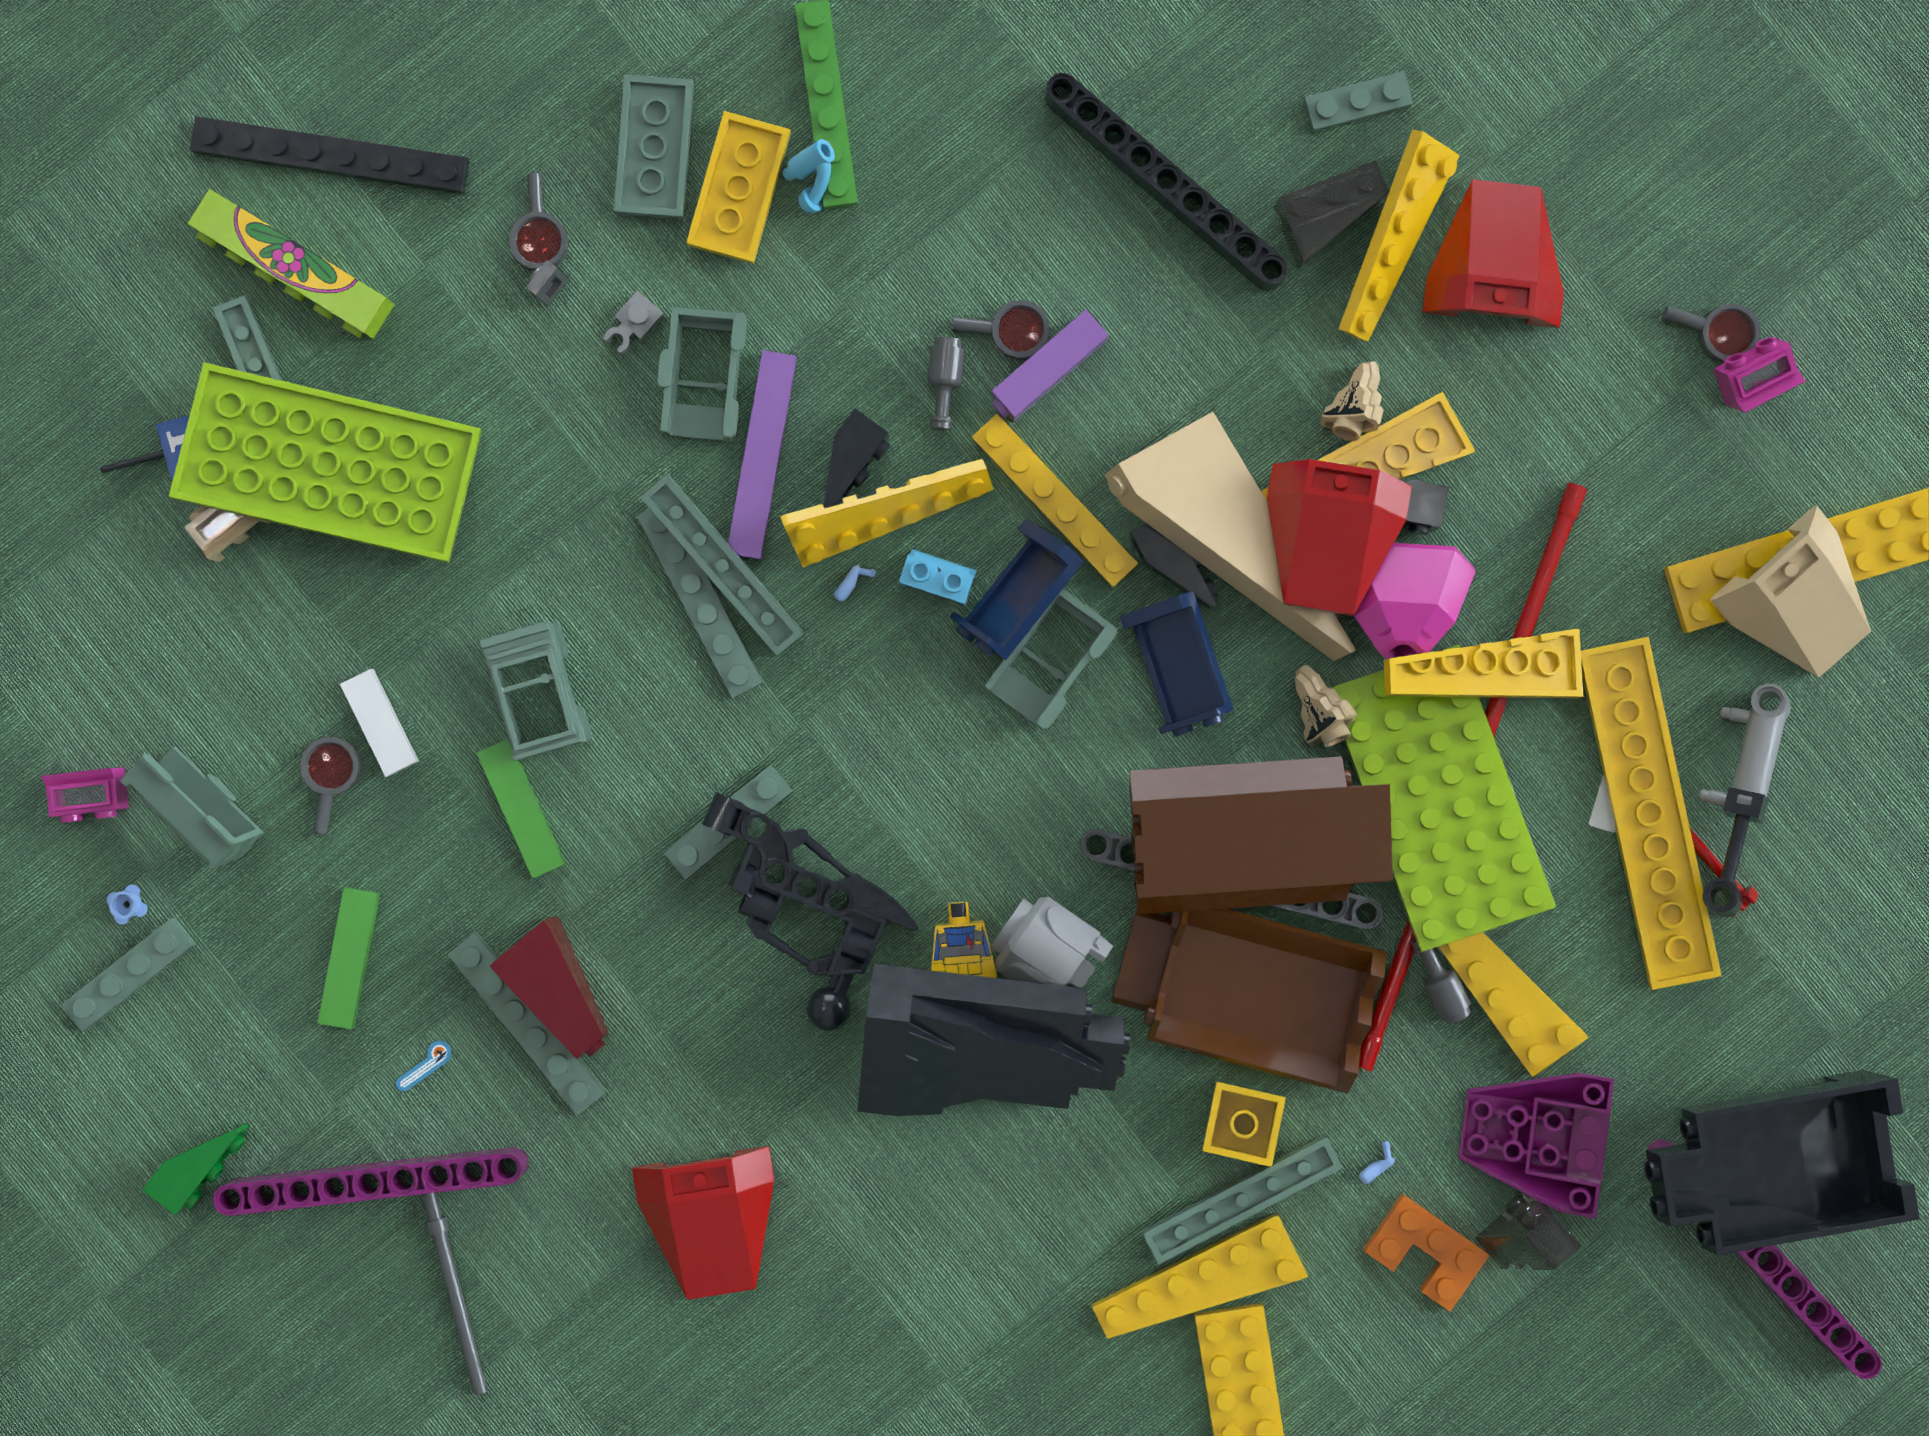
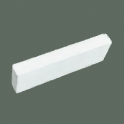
M374 669L367 670L341 683L340 686L385 777H389L419 762Z

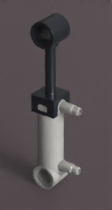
M1775 684L1761 685L1753 692L1751 696V711L1734 707L1721 708L1720 716L1722 718L1747 724L1732 788L1729 787L1727 793L1703 789L1699 794L1700 800L1724 806L1723 811L1726 816L1735 818L1721 877L1711 880L1703 890L1702 898L1705 905L1719 917L1734 916L1743 905L1742 894L1737 888L1738 883L1734 881L1749 821L1763 824L1768 805L1767 794L1785 721L1791 711V704L1785 691ZM1775 697L1780 699V705L1777 709L1773 711L1762 709V704L1767 698ZM1718 891H1731L1732 899L1730 903L1725 906L1715 905L1714 896Z

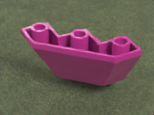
M1394 543L1354 617L1377 651L1386 660L1428 653L1456 622L1475 575V568L1455 546Z

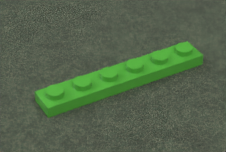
M829 0L796 3L795 10L814 143L820 139L826 140L833 148L835 155L834 160L830 162V180L822 196L824 210L858 206Z

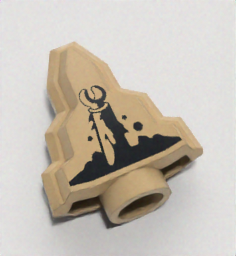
M1375 361L1364 362L1353 372L1349 385L1337 393L1333 403L1325 408L1321 416L1320 425L1331 429L1337 437L1343 440L1357 441L1362 432H1372L1379 429L1384 410L1380 406L1382 396L1377 391L1380 373L1379 365Z
M1308 665L1300 667L1296 671L1295 685L1296 691L1303 703L1301 717L1305 725L1303 734L1307 744L1313 747L1323 742L1325 747H1331L1341 743L1351 735L1347 725L1358 715L1349 702L1342 700L1335 689L1328 688L1324 680Z

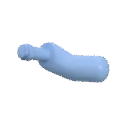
M859 564L853 566L834 592L835 598L838 601H845L854 590L858 575L873 578L875 577L876 570L859 568Z
M1389 1141L1382 1142L1381 1144L1385 1159L1371 1163L1359 1174V1179L1362 1183H1371L1394 1164L1395 1158L1391 1156Z

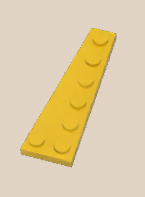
M1412 130L1338 328L1340 331L1359 340L1369 341L1449 177L1454 175L1457 168L1459 154L1423 131Z
M983 459L940 470L930 475L909 479L906 485L900 488H889L887 485L877 488L875 495L857 499L856 495L842 498L843 504L824 509L823 504L780 517L802 567H806L874 538L884 536L901 527L916 523L928 516L945 511L955 505L977 498L994 489Z
M1571 629L1384 660L1385 696L1571 699L1583 697L1580 630Z
M1274 1213L1091 1305L1108 1339L1302 1280L1308 1277V1274L1278 1214Z

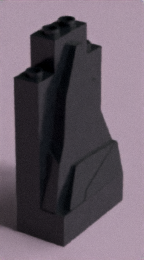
M874 964L866 1012L857 1112L891 1116L942 1114L944 1107L980 1099L1069 1109L1071 1095L1077 1096L1079 1087L1115 1091L1117 1077H1124L1126 1057L1122 1056V1054L1129 1053L1130 1033H1124L1125 1018L1092 1014L1093 1005L1086 1004L1087 989Z
M1859 1070L1824 1076L1825 1083L1820 1085L1681 1108L1682 1119L1679 1126L1686 1143L1646 1150L1648 1161L1645 1162L1644 1169L1648 1181L1651 1182L1653 1196L1650 1197V1207L1654 1217H1656L1657 1221L1670 1227L1698 1222L1699 1224L1696 1225V1236L1700 1245H1702L1703 1249L1716 1255L1920 1219L1915 1185L1896 1178L1887 1115L1903 1114L1898 1078Z

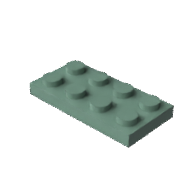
M624 74L614 198V213L616 215L684 220L694 95L693 79Z

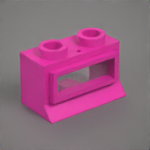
M1768 337L1758 341L1753 349L1745 353L1733 354L1724 360L1725 363L1713 369L1725 405L1743 413L1806 382L1798 371L1790 343L1775 337Z
M104 768L41 776L46 786L49 817L60 816L61 823L83 821L82 814L94 813L95 819L117 817L116 810L129 809L127 787L120 782L125 776V768Z

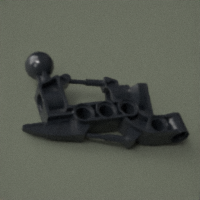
M715 792L702 824L723 834L733 835L748 842L728 885L733 886L732 890L744 894L738 913L748 917L746 924L757 939L764 940L783 954L787 953L805 965L806 970L810 974L832 975L827 987L820 988L814 992L808 1000L807 1014L811 1023L820 1030L831 1031L840 1028L846 1023L850 1015V1001L846 993L854 974H865L886 925V919L912 931H918V925L892 896L880 887L862 878L859 874L851 873L833 858L828 850L813 839L804 828L783 831L779 824L761 812L745 806L742 802ZM752 818H761L765 825L763 833L757 837L749 836L746 832V825ZM801 844H804L823 861L830 863L845 877L834 881L793 863L792 851ZM771 864H779L783 868V875L777 882H769L765 879V870ZM804 877L812 878L815 883L814 890L809 895H800L797 892V883ZM834 891H844L846 894L845 904L840 908H832L829 905L830 895ZM785 896L845 920V931L836 950L833 949L831 954L808 960L790 948L789 944L769 932Z

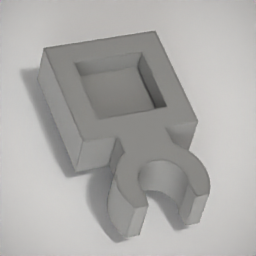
M637 290L615 315L621 322L620 326L610 328L605 333L604 340L610 343L614 337L621 336L623 343L617 351L623 355L631 348V339L634 335L643 341L665 315Z

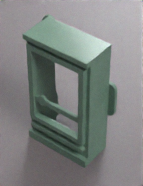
M672 307L668 349L660 353L657 379L658 384L664 388L660 432L664 436L733 442V436L737 433L739 404L736 401L740 355L741 350L745 347L747 317L744 313ZM683 328L732 332L727 384L722 381L708 383L679 380ZM678 385L711 388L719 392L727 390L725 408L677 404Z
M1062 589L1007 660L1004 659L984 688L1039 728H1049L1066 705L1064 694L1090 658H1099L1116 636L1117 628ZM1055 604L1096 633V636L1067 676L1063 675L1062 670L1053 668L1024 647ZM1021 651L1050 671L1055 679L1062 680V683L1052 696L1010 666Z
M544 621L479 640L485 655L494 687V695L500 716L504 721L514 761L525 760L587 742L592 738L585 708L575 703L563 659L568 656V648L560 624ZM544 656L548 657L552 674L543 673L539 678L506 686L502 673L503 668ZM554 679L568 731L522 743L509 692L541 682L547 684L550 680Z
M176 746L172 747L159 763L150 755L143 754L120 780L126 787L133 786L137 790L135 794L137 796L142 795L144 797L142 801L206 863L210 862L208 867L211 870L243 857L264 833L234 804L236 796L212 774L207 776L203 774Z

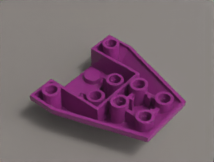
M1578 1072L1467 1089L1459 1159L1559 1212L1596 1219L1612 1109L1614 1078Z

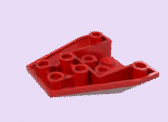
M1473 179L1425 279L1422 313L1456 317L1461 311L1525 318L1524 325L1560 328L1564 291L1541 187Z
M1306 459L1273 464L1267 504L1284 605L1354 616L1406 522L1412 486L1381 470Z
M770 1146L737 1150L733 1156L668 1166L667 1162L632 1167L637 1203L687 1300L756 1289L775 1180Z

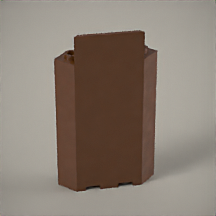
M1342 756L1129 771V796L1132 814L1131 838L1135 866L1134 889L1137 915L1346 901L1349 887H1354L1355 883L1393 881L1390 784L1352 786L1350 770H1344Z
M1136 908L1111 1002L1146 1011L1143 1021L1144 1025L1149 1026L1146 1040L1348 1094L1358 1076L1361 1045L1371 1028L1373 999L1384 980L1386 951L1230 909L1173 912L1172 916L1168 917L1157 913L1137 915Z

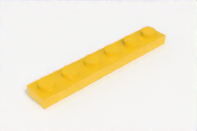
M997 413L972 436V440L1112 588L1138 565V562Z

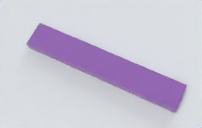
M762 350L728 541L731 548L741 557L762 559L797 356Z

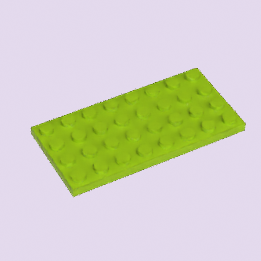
M203 362L169 497L191 504L450 563L482 430L481 428Z
M1456 645L1447 649L1459 648L1460 645ZM1384 670L1331 687L1335 689L1342 700L1349 702L1358 715L1347 725L1351 735L1344 741L1360 786L1390 784L1393 878L1420 952L1556 908L1479 697L1385 696Z

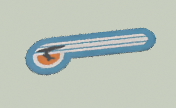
M443 1041L432 1043L427 1051L428 1057L397 1079V1089L400 1091L409 1090L447 1063L451 1057L450 1046Z

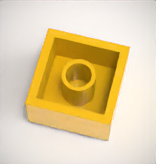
M1216 1082L1202 1151L1272 1167L1286 1097Z

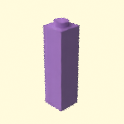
M1086 309L992 390L991 396L994 401L991 405L1003 419L1009 416L1013 422L1016 421L1105 344L1109 335Z

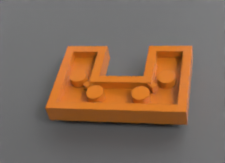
M1401 1193L1363 1248L1365 1253L1393 1272L1413 1244L1432 1256L1438 1262L1419 1289L1450 1312L1490 1256L1482 1248L1403 1193Z

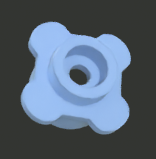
M128 885L124 891L112 892L107 897L110 912L118 924H126L130 918L135 916L142 917L147 913L148 907L145 903H142L139 896L140 888L136 885ZM126 901L130 903V906L128 908H126L124 905Z

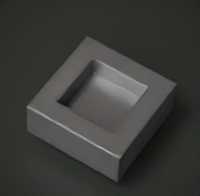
M546 260L542 267L537 268L533 272L526 288L540 301L549 306L569 279L556 266Z

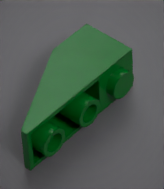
M244 1124L163 1162L142 1190L173 1215H177L185 1209L191 1211L203 1198L204 1194L201 1190L208 1181L213 1183L224 1171L225 1166L222 1162L229 1154L234 1156L245 1144L247 1139L243 1135L250 1126Z

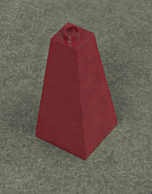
M557 915L543 920L489 965L576 1059L584 1053L591 1057L605 1045L601 1039L609 1033L562 922Z

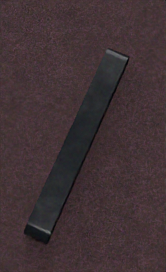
M1061 72L1054 74L1049 79L1045 100L1047 106L1255 286L1263 291L1275 290L1280 286L1287 275L1288 266L1285 259L1073 76ZM1057 87H1064L1068 89L1070 96L1065 99H1058L1053 95L1052 91ZM1090 109L1096 114V119L1090 122L1083 121L1078 113L1081 110ZM1114 131L1121 135L1122 141L1118 144H1111L1107 142L1104 135ZM1134 154H1143L1149 163L1146 166L1138 167L1132 163L1130 157ZM1161 176H1168L1174 181L1175 186L1171 189H1163L1157 184V179ZM1193 198L1199 202L1201 208L1196 212H1190L1184 207L1183 201ZM1215 220L1221 221L1226 226V232L1224 234L1213 233L1209 223ZM1238 243L1248 244L1252 249V255L1249 257L1240 256L1236 252L1235 246ZM1266 265L1275 267L1278 271V278L1273 280L1267 279L1262 274V267Z

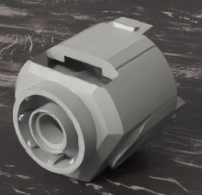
M1050 897L1039 898L1035 905L1023 899L990 946L992 950L1000 954L995 960L997 972L1008 980L1065 986L1067 982H1070L1078 988L1084 986L1096 968L1085 958L1087 953L1103 963L1113 947L1112 944L1100 936L1099 931Z

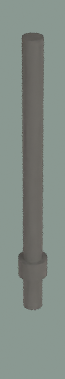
M437 1193L422 1194L428 1216L426 1221L428 1234L433 1236L473 1393L474 1395H481L488 1390L446 1232L449 1230L446 1216H442Z

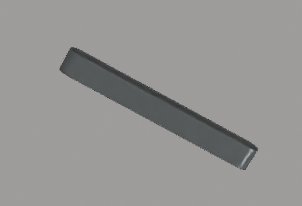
M1090 829L1082 834L1079 847L1087 858L1133 871L1135 869L1134 861L1130 863L1124 862L1120 857L1121 848L1125 844L1132 843L1131 837L1101 829ZM1093 835H1100L1105 841L1103 851L1098 854H1091L1086 848L1088 838ZM1348 892L1346 901H1338L1337 909L1331 913L1324 911L1322 907L1323 902L1272 905L1363 929L1376 927L1380 923L1383 914L1381 905L1376 900ZM1368 903L1371 906L1372 914L1368 920L1359 921L1356 916V910L1361 904Z

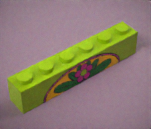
M211 189L208 190L188 222V225L198 231L195 236L197 239L213 249L217 243L227 249L224 254L226 257L241 266L246 261L257 267L254 274L270 284H273L275 279L285 284L283 292L299 302H302L304 297L315 303L312 308L314 311L329 320L334 315L345 321L342 328L358 338L364 333L374 339L395 305L385 296Z

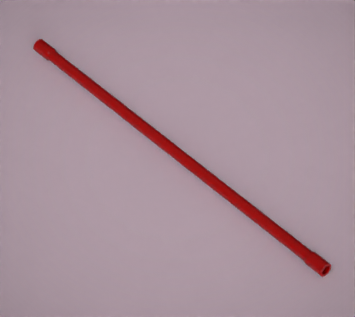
M1567 483L1557 510L1556 521L1512 639L1532 636L1571 528L1578 517L1588 490L1581 485ZM1490 697L1484 713L1493 737L1495 736L1508 698ZM1407 920L1373 1011L1371 1028L1360 1048L1359 1067L1368 1071H1372L1382 1046L1383 1035L1414 954L1411 941L1415 936L1409 920Z

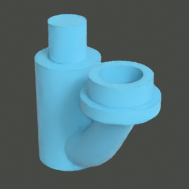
M823 139L818 140L790 158L788 167L783 169V176L788 181H792L795 178L803 180L817 171L813 188H805L798 197L799 205L806 213H816L822 209V196L830 180V162L834 160L835 155L831 145Z

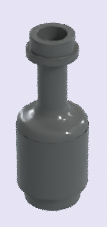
M936 337L934 345L930 346L928 383L937 389L935 417H930L931 429L951 430V426L954 423V419L949 418L951 390L960 387L962 384L965 349L961 348L962 340L957 338Z
M1412 939L1413 952L1415 954L1420 953L1430 973V976L1424 982V986L1438 1016L1444 1018L1448 1024L1459 1022L1468 1017L1471 1013L1469 1008L1471 1002L1457 973L1453 969L1442 968L1433 948L1420 952L1416 939Z

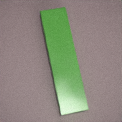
M509 739L477 752L479 761L532 879L565 865L566 862L520 761L513 760Z
M352 887L343 888L318 1024L350 1030L355 1028L380 899V893Z

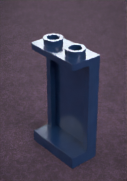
M1026 518L1017 530L1028 541L966 619L955 612L950 615V618L959 625L955 631L970 643L976 638L977 641L974 644L990 657L995 652L1007 660L1084 562L1067 544Z
M1194 591L1174 596L1120 616L1124 629L1134 628L1166 723L1164 726L1159 727L1160 734L1172 731L1174 737L1194 731L1192 726L1194 723L1202 721L1203 726L1207 727L1224 721L1222 714L1234 709Z

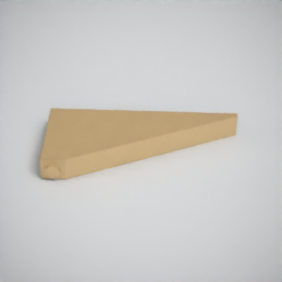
M1214 412L1120 462L1104 475L1108 481L1110 491L1118 497L1124 507L1328 658L1336 661L1356 650L1334 613L1284 605L1267 501Z

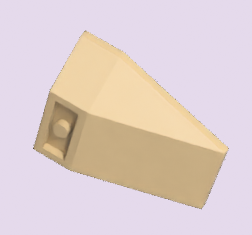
M1813 506L1788 528L1794 536L1793 540L1749 579L1735 576L1709 600L1729 625L1814 676L1821 677L1868 635L1871 629L1838 532L1818 506Z

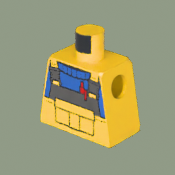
M968 902L948 903L949 923L935 925L931 971L997 978V971L984 920L970 921Z

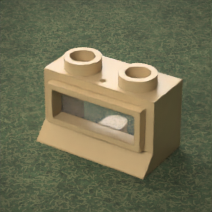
M202 506L189 516L191 522L184 528L204 551L207 559L220 562L225 558L221 554L222 550L231 543L241 544L249 538L246 531L259 521L267 524L269 521Z

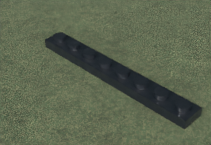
M195 116L190 150L194 154L465 194L470 163L467 157L198 116Z

